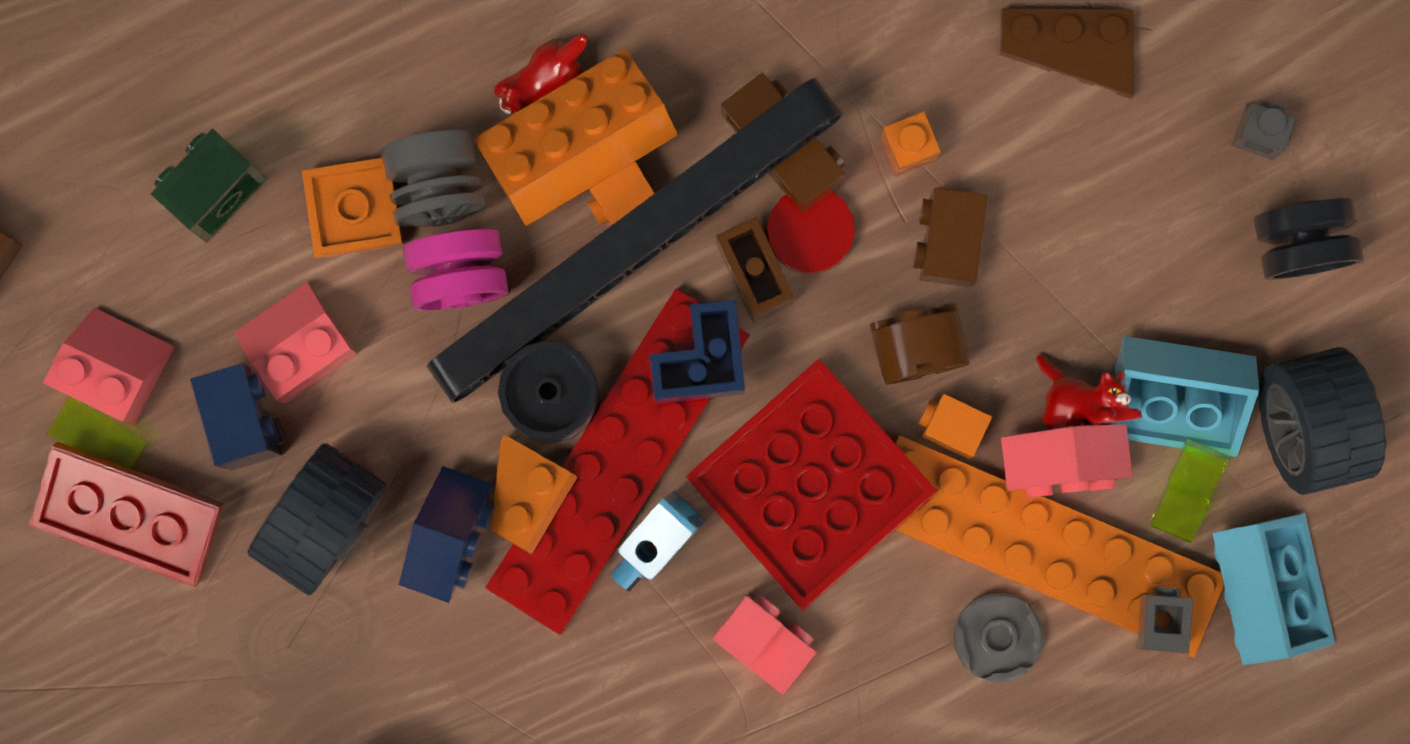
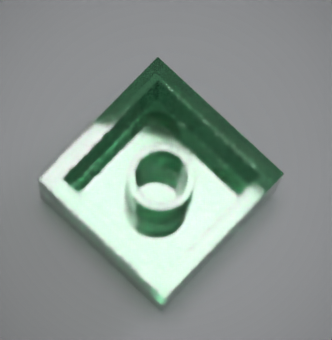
M213 128L207 134L200 133L188 144L185 150L187 153L186 157L176 167L173 165L167 167L157 177L154 183L156 188L151 193L187 229L206 243L217 234L267 180L263 174Z

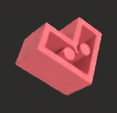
M1126 424L1074 426L1001 437L1007 491L1025 489L1026 498L1053 495L1052 486L1060 485L1062 493L1116 488L1115 480L1133 477Z
M760 594L754 600L745 596L712 639L784 695L817 653L809 647L814 639L795 623L789 629L784 627L783 624L775 619L781 611Z

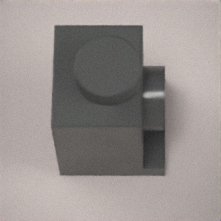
M1262 101L1259 105L1255 103L1252 105L1246 104L1231 146L1274 160L1285 151L1296 118L1286 115V110L1283 107L1271 102Z
M1153 587L1152 595H1141L1136 649L1189 654L1193 599L1180 598V589ZM1159 611H1165L1169 616V623L1164 628L1158 627L1155 623V615Z

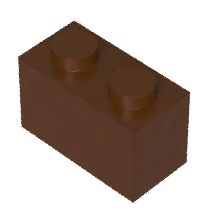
M934 188L930 199H922L919 225L927 226L925 242H917L913 268L921 269L919 281L973 287L977 280L988 195Z
M757 217L716 235V245L752 322L793 304L794 295Z

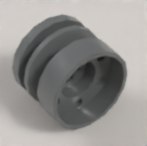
M442 130L427 132L393 141L381 149L385 175L388 181L408 182V185L390 194L392 204L404 205L393 212L394 221L397 226H443L461 221L465 217L482 212L487 208L485 196L480 193H472L483 186L481 178L473 175H460V172L478 163L471 131Z

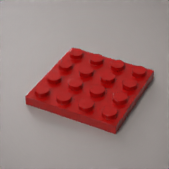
M820 359L815 361L685 476L803 612L938 494L936 488Z

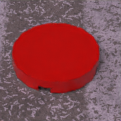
M833 192L825 196L804 214L786 194L781 197L771 210L767 224L769 244L777 260L791 271L805 275L819 274L840 265L850 252L855 235L851 211L845 201Z

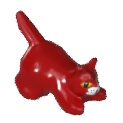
M579 34L568 43L559 38L551 39L536 48L528 65L494 86V94L500 98V108L507 114H515L584 73L585 71L582 70L577 57L586 47L588 42L587 35Z
M1038 354L1036 357L1040 371L1053 381L1052 386L1045 395L1046 408L1042 415L1043 423L1048 429L1096 426L1103 423L1124 422L1142 418L1139 409L1127 406L1131 398L1124 384L1125 374L1123 371L1118 372L1114 378H1112L1109 372H1104L1101 375L1099 385H1094L1084 379L1069 376L1045 355Z

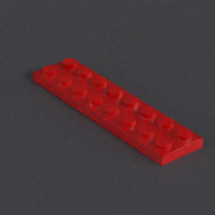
M677 288L671 294L563 464L562 468L577 476V479L535 550L531 554L512 544L485 587L560 636L711 399L655 404L650 354L695 350L690 305L700 303ZM738 327L742 350L750 338V334Z

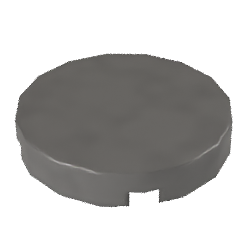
M1006 593L986 594L971 601L959 614L954 627V648L961 663L973 675L991 682H1008L1025 675L1037 661L1043 647V627L1036 612L1023 600Z

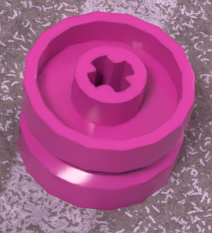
M473 229L443 233L412 241L402 247L407 271L416 275H427L417 279L409 286L412 308L415 311L466 308L491 302L510 294L505 270L496 266H486L497 261L503 255L498 230Z

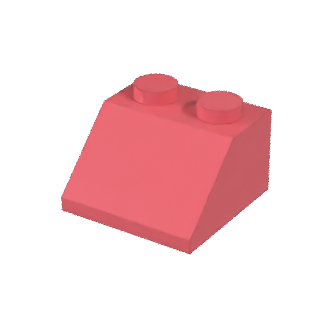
M308 282L292 291L234 332L251 365L259 372L262 381L274 398L283 404L288 403L357 355L351 343Z
M94 308L63 342L43 383L122 422L136 425L175 346Z

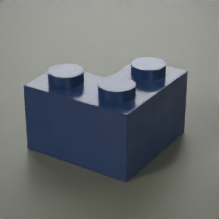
M735 300L691 304L690 312L695 350L650 354L655 404L745 394Z
M241 363L190 378L214 466L232 471L282 456L280 444L286 443L285 434L279 418L273 419L271 413L262 409L260 399L266 397V392L258 371L252 373L251 367Z
M442 466L413 523L399 581L400 586L450 603L457 587L465 589L473 568V563L467 562V557L473 558L482 534L477 532L479 527L487 529L495 506L494 503L488 502L493 486L492 483Z

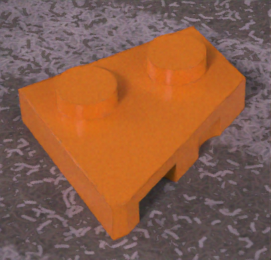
M503 435L500 442L493 502L495 506L492 512L490 530L532 554L577 476L510 437Z

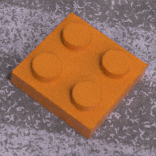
M382 158L302 170L313 252L316 259L404 245L401 226L395 224L393 212L398 208V205L392 204L390 200V194L395 191L394 181H388L386 178Z

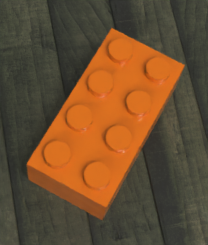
M624 48L476 136L473 140L524 225L528 226L675 138L678 134L663 102Z

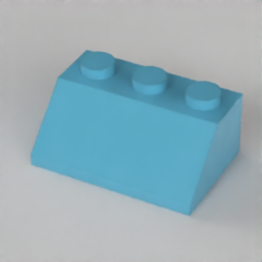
M1124 336L1113 378L1118 372H1124V384L1131 398L1127 406L1139 409L1142 418L1108 423L1106 425L1126 424L1128 440L1237 457L1259 393L1256 356Z
M1305 513L1212 533L1215 543L1214 554L1220 565L1225 587L1224 598L1227 606L1230 608L1235 630L1234 642L1237 650L1240 652L1242 665L1288 659L1335 644Z

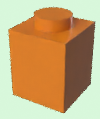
M924 111L883 127L879 137L895 177L936 162L941 153Z
M634 161L589 188L593 199L587 202V205L600 226L608 222L609 226H612L655 193Z
M943 394L939 397L937 403L932 400L928 401L918 424L925 427L921 435L922 438L969 460L974 457L992 416Z

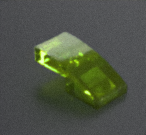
M71 396L68 397L46 433L63 444L128 468H132L147 443L146 440Z
M1186 439L1150 522V527L1192 544L1210 507V498L1226 468L1228 455Z

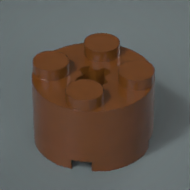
M956 303L931 308L932 315H927L925 308L899 313V323H896L895 318H889L869 324L881 375L886 385L922 378V376L934 373L940 374L970 364L969 352Z

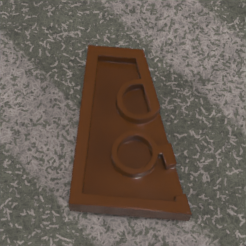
M1002 8L1000 11V55L1049 72L1055 71L1076 78L1078 82L1090 86L1097 85L1115 91L1117 95L1131 99L1134 96L1133 9Z

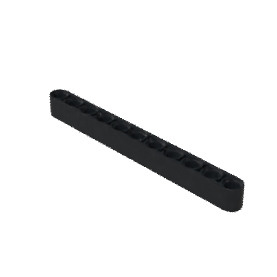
M817 78L806 81L439 353L426 367L451 403L464 399L500 373L510 357L522 348L542 342L832 127L842 117V112Z

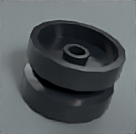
M1335 198L1300 202L1254 217L1257 239L1267 244L1287 243V245L1270 249L1261 257L1265 279L1279 280L1313 275L1363 262L1364 256L1359 238L1352 235L1330 236V234L1347 230L1357 222L1353 199Z
M549 341L527 345L510 357L500 374L498 388L502 412L514 428L534 441L553 444L573 439L587 428L597 412L600 393L595 373L581 353L564 343ZM551 384L555 385L557 389L556 396L551 400H545L540 395V389H548Z

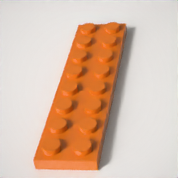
M897 436L895 444L936 488L938 494L900 526L896 532L1137 635L1139 632L1141 595H1152L1153 587L1180 589V598L1193 599L1189 654H1181L1195 658L1224 587L1221 572L1043 496L1026 498L1025 489L1007 491L1005 480L907 438ZM1159 611L1155 615V623L1158 627L1164 628L1169 623V616L1165 611Z

